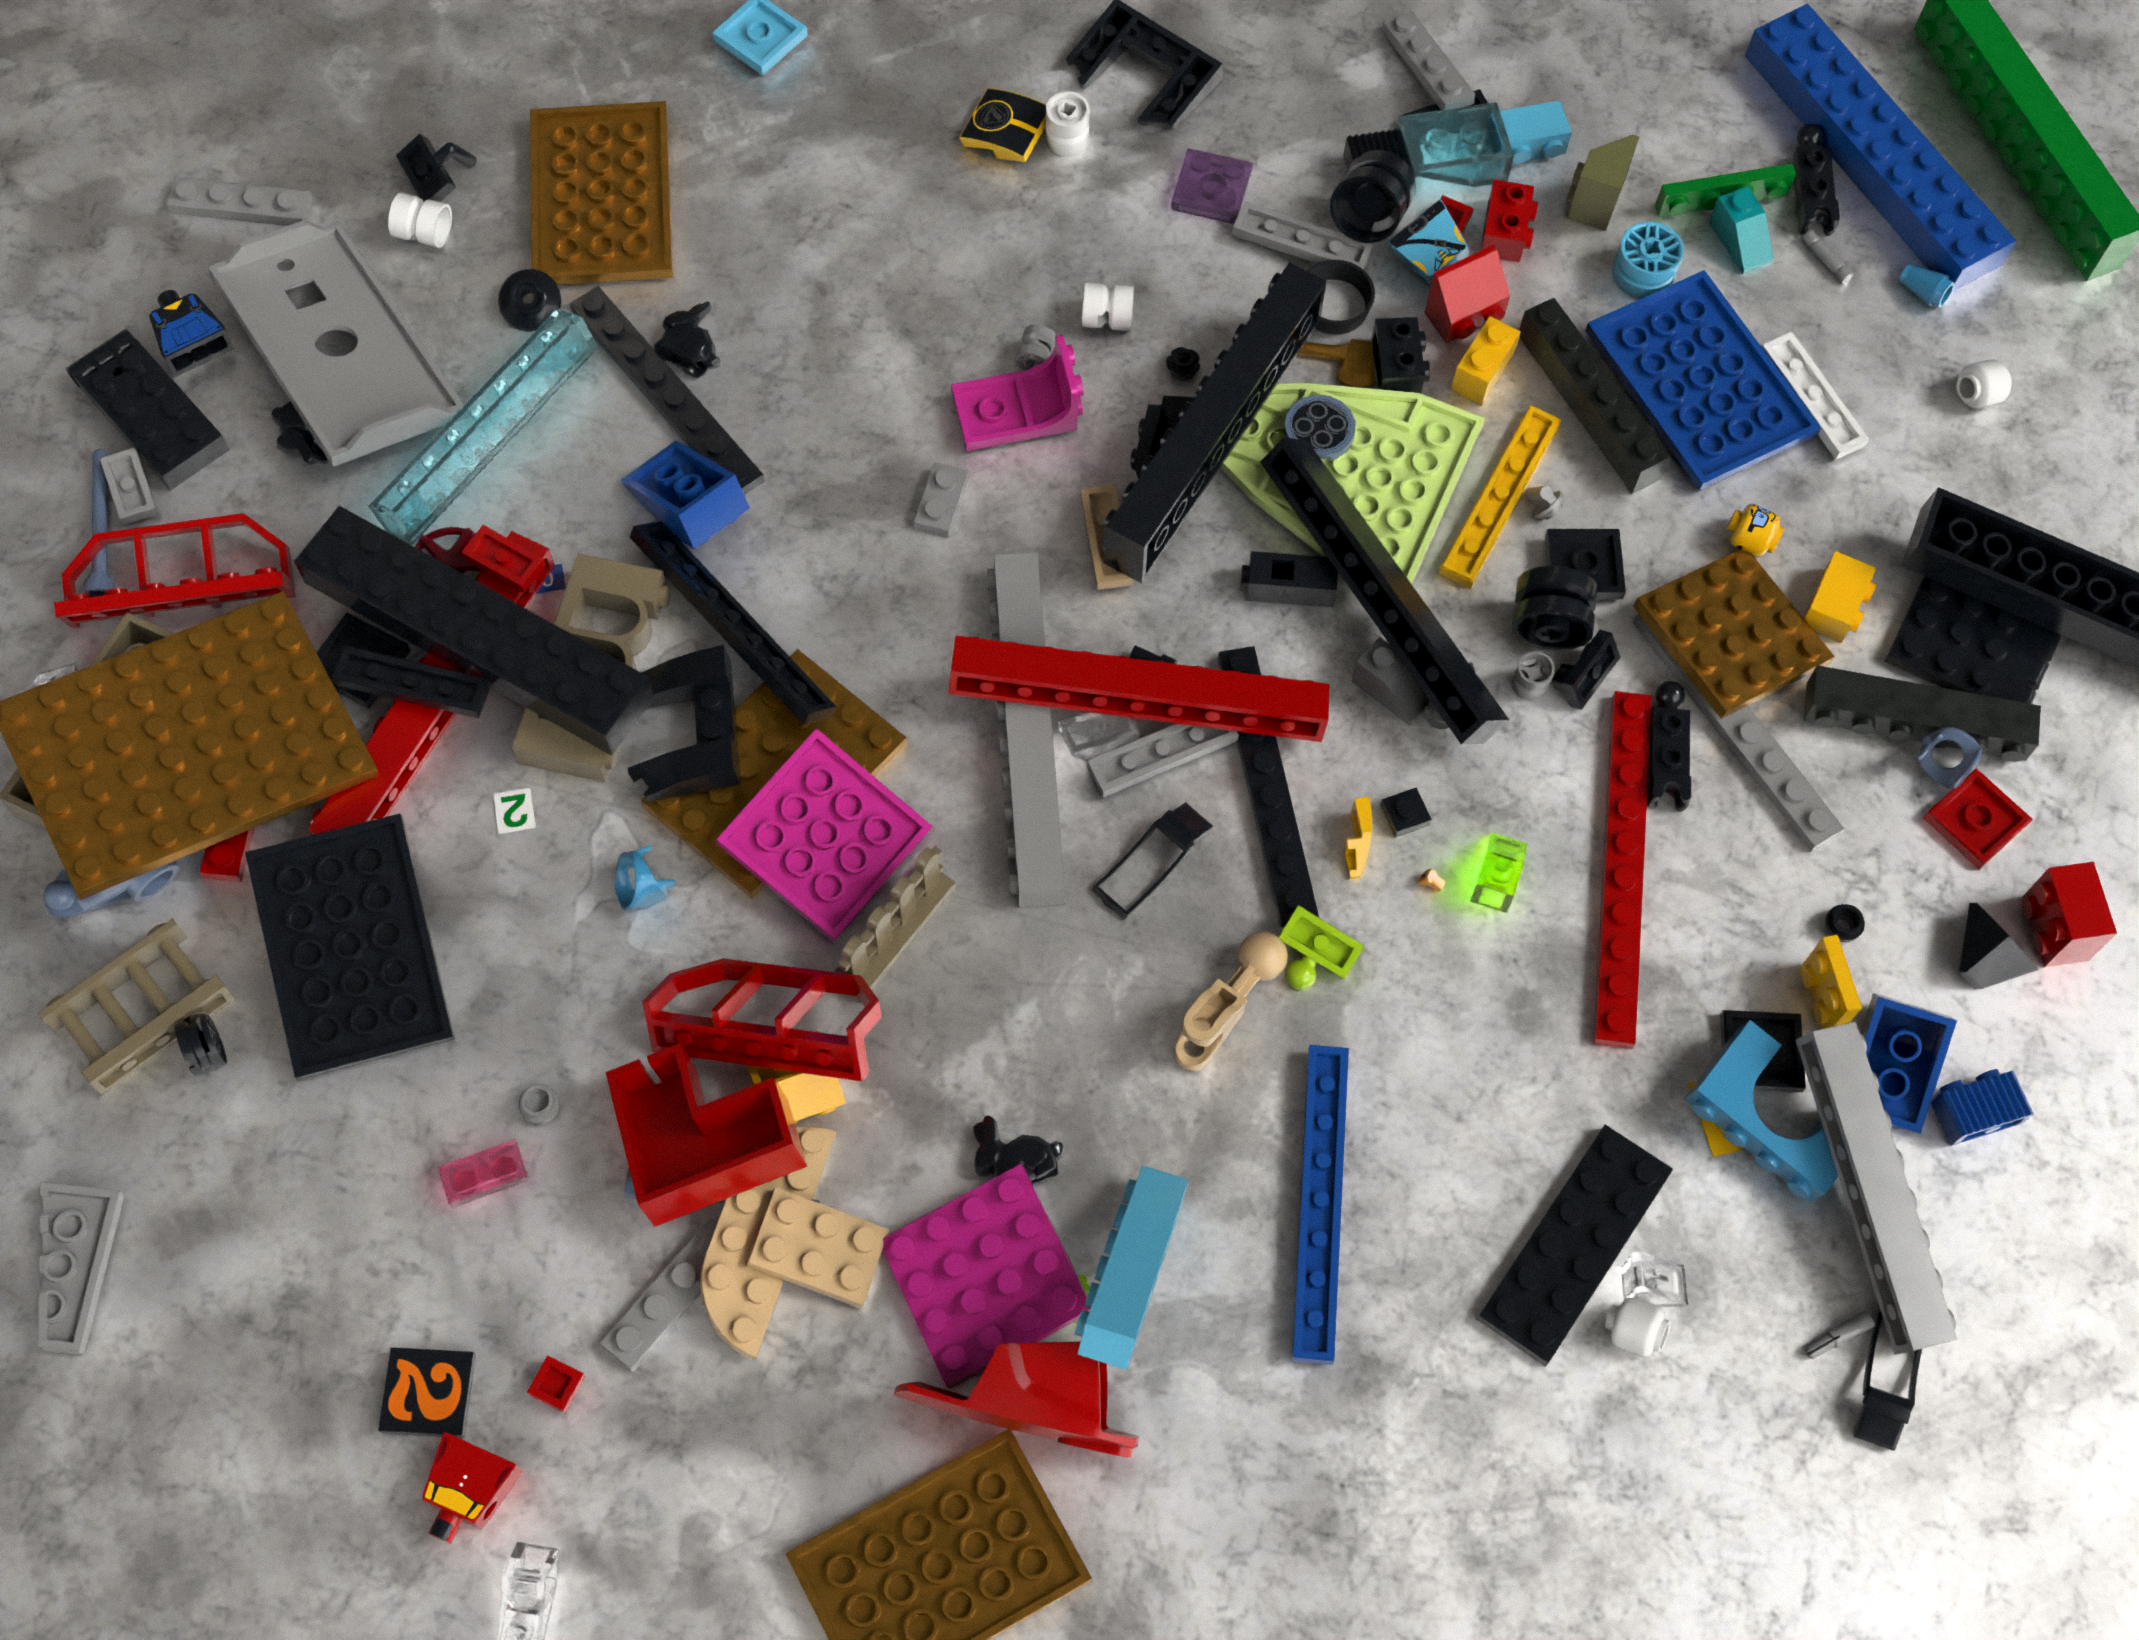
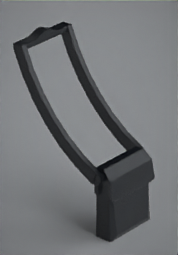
M1187 802L1174 811L1168 810L1151 825L1120 862L1093 886L1092 891L1101 898L1106 907L1115 911L1124 920L1127 919L1165 882L1189 854L1195 843L1207 836L1214 826ZM1157 828L1183 852L1162 877L1126 911L1106 894L1101 887L1126 864Z
M1879 1307L1865 1367L1862 1394L1864 1395L1863 1407L1853 1435L1858 1439L1895 1451L1904 1424H1908L1911 1411L1915 1405L1916 1382L1922 1349L1915 1351L1908 1399L1870 1386L1874 1352L1883 1317Z

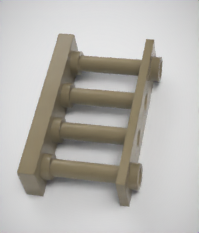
M173 918L167 923H162L152 928L143 940L66 994L56 996L50 1000L46 1008L38 1013L41 1020L54 1032L63 1026L66 1028L90 1061L89 1066L81 1071L82 1075L101 1096L176 1043L177 1038L174 1028L176 1024L184 1021L190 1024L196 1021L197 1016L205 1013L212 1017L235 1000L234 996L217 975L205 980L185 955L179 944L188 937ZM163 955H166L191 988L190 994L177 1003L171 1004L145 970L146 967ZM131 978L158 1012L157 1017L144 1027L138 1028L111 993ZM97 1002L124 1036L123 1042L109 1052H104L77 1017Z

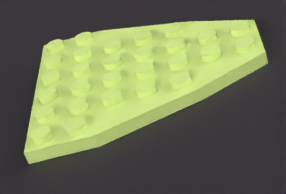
M1314 383L1277 384L1220 469L1252 502L1320 555L1327 557L1260 461L1283 437H1286L1284 432L1285 417L1294 403L1301 398L1312 395H1326L1342 401L1351 410L1356 422L1354 441L1349 450L1338 459L1329 461V458L1321 460L1404 575L1413 584L1483 427L1485 418L1414 392Z

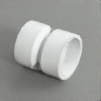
M1072 91L1059 92L1054 94L1046 105V144L1052 152L1060 156L1068 157L1080 154L1086 149L1089 142V103L1079 93Z
M402 192L395 196L388 217V230L392 237L407 241L417 238L420 244L435 248H441L446 243L452 224V211L447 203L431 199L423 202V199Z
M1085 282L1082 328L1102 329L1105 324H1108L1111 330L1131 332L1134 286L1115 284L1112 289H1108L1105 283Z

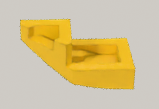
M1369 796L1354 798L1350 812L1355 837L1346 838L1343 848L1349 880L1361 878L1372 836V809Z

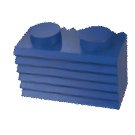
M1993 1069L1978 1075L1975 1078L1977 1082L1964 1085L1962 1080H1958L1940 1088L1941 1094L1931 1104L1942 1130L1945 1131V1137L1948 1138L1949 1145L1953 1146L2021 1125L2034 1115L2014 1071L2000 1074L1998 1069Z

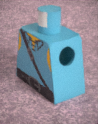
M1441 199L1388 241L1392 254L1429 285L1432 283L1434 272L1469 255L1468 245Z

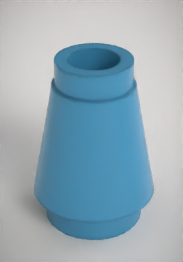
M1908 264L1899 278V283L1903 284L1930 307L1933 305L1942 307L1949 299L1955 283L1949 280V275Z

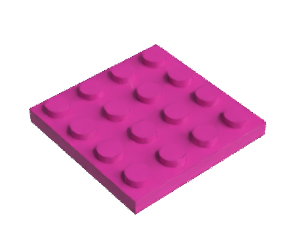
M816 728L722 832L715 843L834 942L933 826Z
M1022 1164L883 1238V1252L946 1387L950 1389L984 1371L997 1345L1036 1343L1077 1321L1082 1310L1090 1312V1308L1084 1307L1087 1298L1084 1286Z

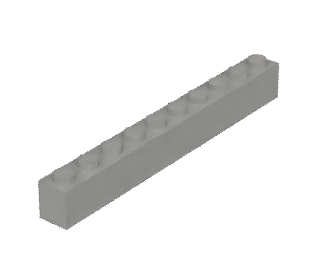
M1038 552L994 554V568L987 569L988 591L996 590V601H990L991 623H998L999 633L992 634V640L1011 641L1018 644L1044 647L1045 635ZM997 700L998 722H1005L1006 733L999 734L1000 756H1008L1009 766L1002 768L1003 790H1010L1011 802H1004L1005 824H1013L1014 837H1007L1008 860L1015 859L1016 872H1009L1010 894L1018 895L1019 908L1065 905V880L1051 708Z

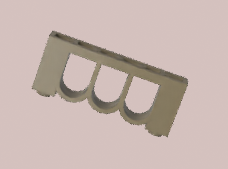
M578 553L554 625L636 669L633 656L646 649L652 637V626L649 618L658 620L661 607L666 608L669 603L671 588L667 586L662 570ZM587 605L627 613L639 619L636 627L623 635H609L579 628ZM525 708L512 746L518 764L601 782L606 781L609 770L615 769L619 755L618 748L611 756L528 708Z

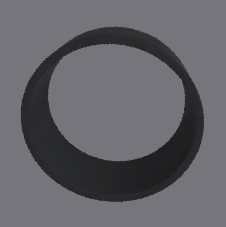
M1326 260L1310 267L1307 270L1308 272L1324 280H1341L1353 285L1359 290L1365 301V310L1360 315L1343 321L1329 320L1321 317L1315 329L1323 333L1338 335L1349 333L1361 326L1375 299V287L1370 276L1361 267L1344 260Z

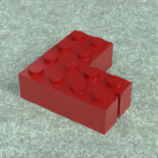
M681 1043L647 1056L648 1063L661 1080L658 1084L655 1083L639 1059L605 1072L637 1203L654 1227L808 1167L789 1101L774 1077L706 1104L696 1066Z

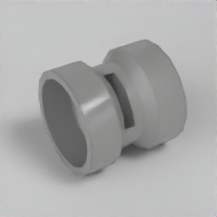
M1034 324L1027 326L1022 337L1024 345L1019 347L1015 358L1016 364L1021 369L1028 370L1044 362L1050 357V353L1054 351L1055 336L1057 334L1043 325Z
M1538 651L1528 652L1521 657L1512 679V688L1516 695L1524 700L1534 701L1542 698L1547 693L1555 672L1554 663L1551 658Z

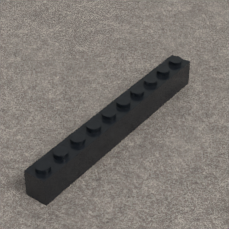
M1283 437L1260 461L1261 465L1460 744H1484L1509 721V718L1307 440Z

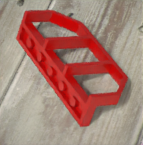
M244 513L96 533L61 574L64 601L54 602L55 616L71 628H80V623L124 617L127 612L133 615L143 614L147 618L155 617L154 612L211 605L216 609L222 608L221 603L269 597L283 591L288 598H295L290 548ZM246 525L279 549L281 571H278L277 568L266 567L255 570L254 575L240 576L239 573H223L218 575L212 530ZM201 531L207 581L203 582L201 578H187L180 580V585L165 587V584L151 583L146 539ZM134 541L139 591L128 592L127 589L115 588L104 591L103 596L90 597L88 594H76V579L105 544Z
M725 958L670 973L642 1001L652 1052H658L681 1043L689 1057L855 1081H863L869 1074L864 1037L882 1018L879 1000L861 975ZM725 979L739 981L711 1010L712 1018L661 1011L680 992ZM763 984L801 989L774 1018L775 1026L730 1020ZM825 992L857 996L865 1007L846 1028L847 1036L792 1029Z

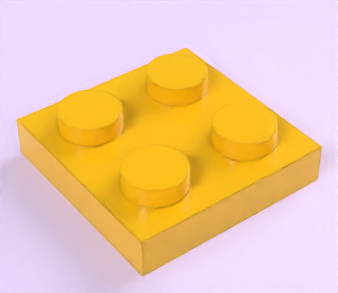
M1838 935L1822 937L1803 962L1800 973L1802 983L1806 989H1810L1814 1001L1812 1006L1814 1019L1818 1025H1822V1028L1825 1029L1850 1023L1862 1009V1005Z

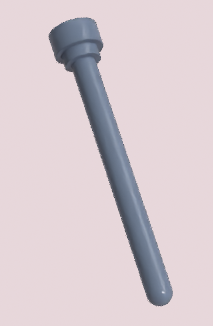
M97 449L92 454V536L96 533L107 532L108 482L100 458L108 455L103 449ZM107 544L93 558L92 573L84 581V594H88L90 597L103 596L104 591L115 589L114 581L107 574Z

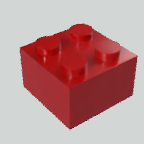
M2094 861L2050 867L2022 896V911L2025 918L2030 920L2034 933L2033 946L2036 953L2041 955L2044 967L2089 961L2117 934Z

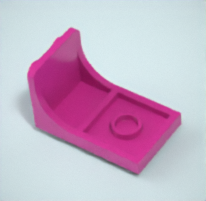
M1063 334L1055 336V348L1050 357L1033 368L951 384V393L966 451L1077 430L1078 416L1083 415L1080 396L1084 395L1083 384L1080 374L1074 375L1072 366H1075L1072 345L1065 344Z

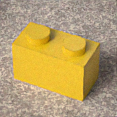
M1489 316L1458 364L1451 391L1482 406L1514 356L1521 331Z
M1835 551L1823 572L1804 616L1810 627L1815 632L1841 643L1848 631L1855 633L1865 614L1859 611L1861 603L1868 604L1877 586L1876 583L1871 582L1876 568Z

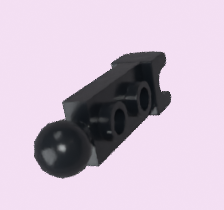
M1815 124L1804 125L1798 131L1797 143L1799 146L1796 147L1793 154L1799 209L1797 214L1798 230L1801 235H1806L1808 224L1818 222L1823 226L1824 234L1831 236L1839 223V204L1835 196L1830 147H1819L1823 143L1824 133Z
M1670 680L1663 682L1656 689V701L1661 707H1653L1651 710L1647 806L1650 809H1655L1662 795L1668 794L1675 801V809L1682 812L1688 807L1691 800L1690 710L1678 709L1685 699L1684 688L1678 682Z

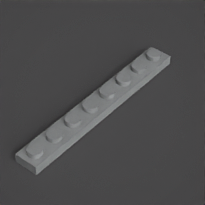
M1637 614L1633 624L1809 851L1812 852L1841 835L1845 828L1752 709L1746 706L1721 719L1642 617Z

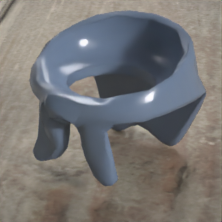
M1945 727L1923 737L1921 741L1922 748H1920V754L1917 756V759L1924 772L1935 782L1946 788L1955 789L1963 783L1965 778L1976 767L1982 757V748L1966 731L1956 727ZM1944 740L1958 743L1964 753L1961 763L1953 768L1938 766L1932 758V749L1937 743Z

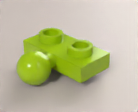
M1297 905L1278 936L1284 943L1304 954L1302 959L1291 962L1285 972L1288 984L1297 990L1308 989L1314 984L1316 980L1315 966L1317 963L1345 979L1365 947L1364 944L1300 905Z

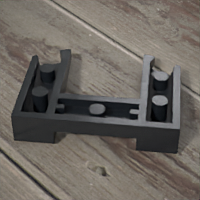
M1113 0L1066 57L1068 66L1075 65L1081 76L1077 80L1080 87L1084 90L1103 74L1127 48L1170 74L1172 77L1137 118L1138 124L1148 126L1150 121L1169 124V129H1174L1209 96L1223 79V63L1120 0Z
M720 645L670 659L641 672L649 677L655 697L647 708L694 699L697 738L696 745L665 753L628 768V774L633 782L642 778L648 786V789L643 793L647 802L741 785L732 665L725 646Z

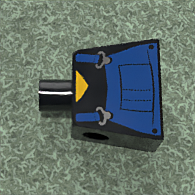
M167 290L158 296L157 301L160 308L152 311L149 317L161 355L174 378L235 349L225 326L196 294L190 293L180 298L176 291Z

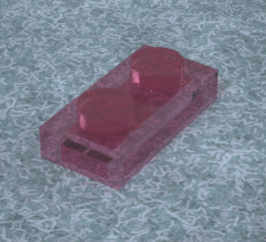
M516 1140L437 1167L448 1204L451 1208L529 1181Z

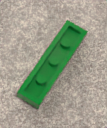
M1791 163L1664 184L1661 186L1655 208L1658 217L1666 215L1677 216L1702 209L1713 210L1718 197L1747 186L1757 200L1778 199L1788 195L1796 177V172Z

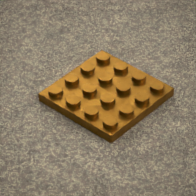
M1742 549L1638 597L1633 604L1634 609L1721 719L1813 673L1817 665L1824 667L1829 665L1835 658L1755 557Z

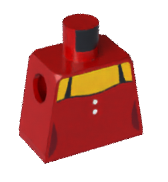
M444 1432L422 1496V1500L426 1504L439 1510L428 1534L451 1544L462 1522L478 1529H483L520 1479L523 1471L513 1462Z

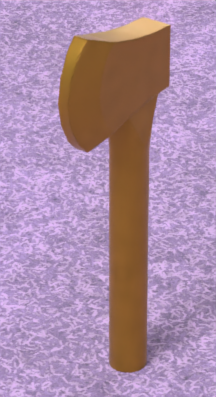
M1351 339L1350 344L1344 345L1306 342L1298 355L1331 359L1342 363L1336 379L1347 387L1369 388L1376 384L1373 365V342Z

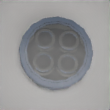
M1312 395L1301 398L1289 409L1284 423L1285 438L1307 440L1320 459L1329 458V461L1338 459L1349 450L1354 441L1356 422L1351 410L1342 401L1331 396Z

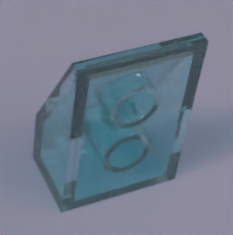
M1497 102L1398 117L1397 122L1414 176L1472 187L1491 185L1494 179L1508 182L1514 154Z

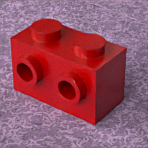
M1493 180L1480 251L1494 245L1500 259L1520 262L1523 249L1530 250L1534 229L1528 228L1529 221H1535L1538 201L1532 200L1534 186Z

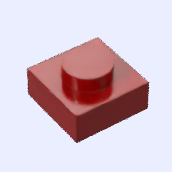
M547 1355L527 1394L566 1414L586 1376L584 1373Z

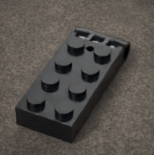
M127 329L122 330L65 368L80 390L84 392L132 448L135 447L142 460L170 491L230 450L223 435Z

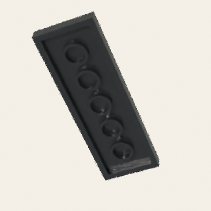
M1605 1124L1476 1320L1546 1367L1666 1182L1673 1168Z

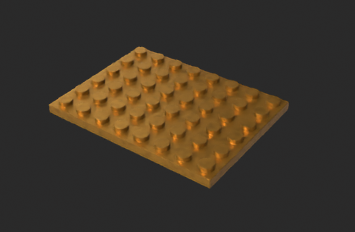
M284 591L0 701V732L79 900L379 776L372 757Z

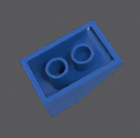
M674 441L621 479L622 485L658 521H662L680 541L693 549L709 541L711 536L726 525L735 522L741 514L750 509L734 473L678 441Z
M1873 993L1860 1033L1866 1041V1055L1871 1071L1876 1074L1879 1081L1878 1092L1883 1108L1889 1114L1892 1125L1921 1134L1957 1020L1951 1016Z

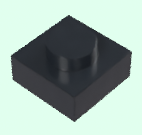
M1417 787L1382 799L1380 806L1395 838L1430 826L1432 819Z

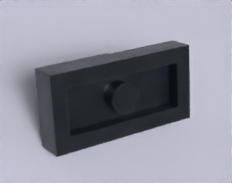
M1599 630L1591 642L1586 644L1580 659L1575 665L1561 664L1552 678L1553 687L1567 695L1571 707L1582 710L1621 658L1613 634Z

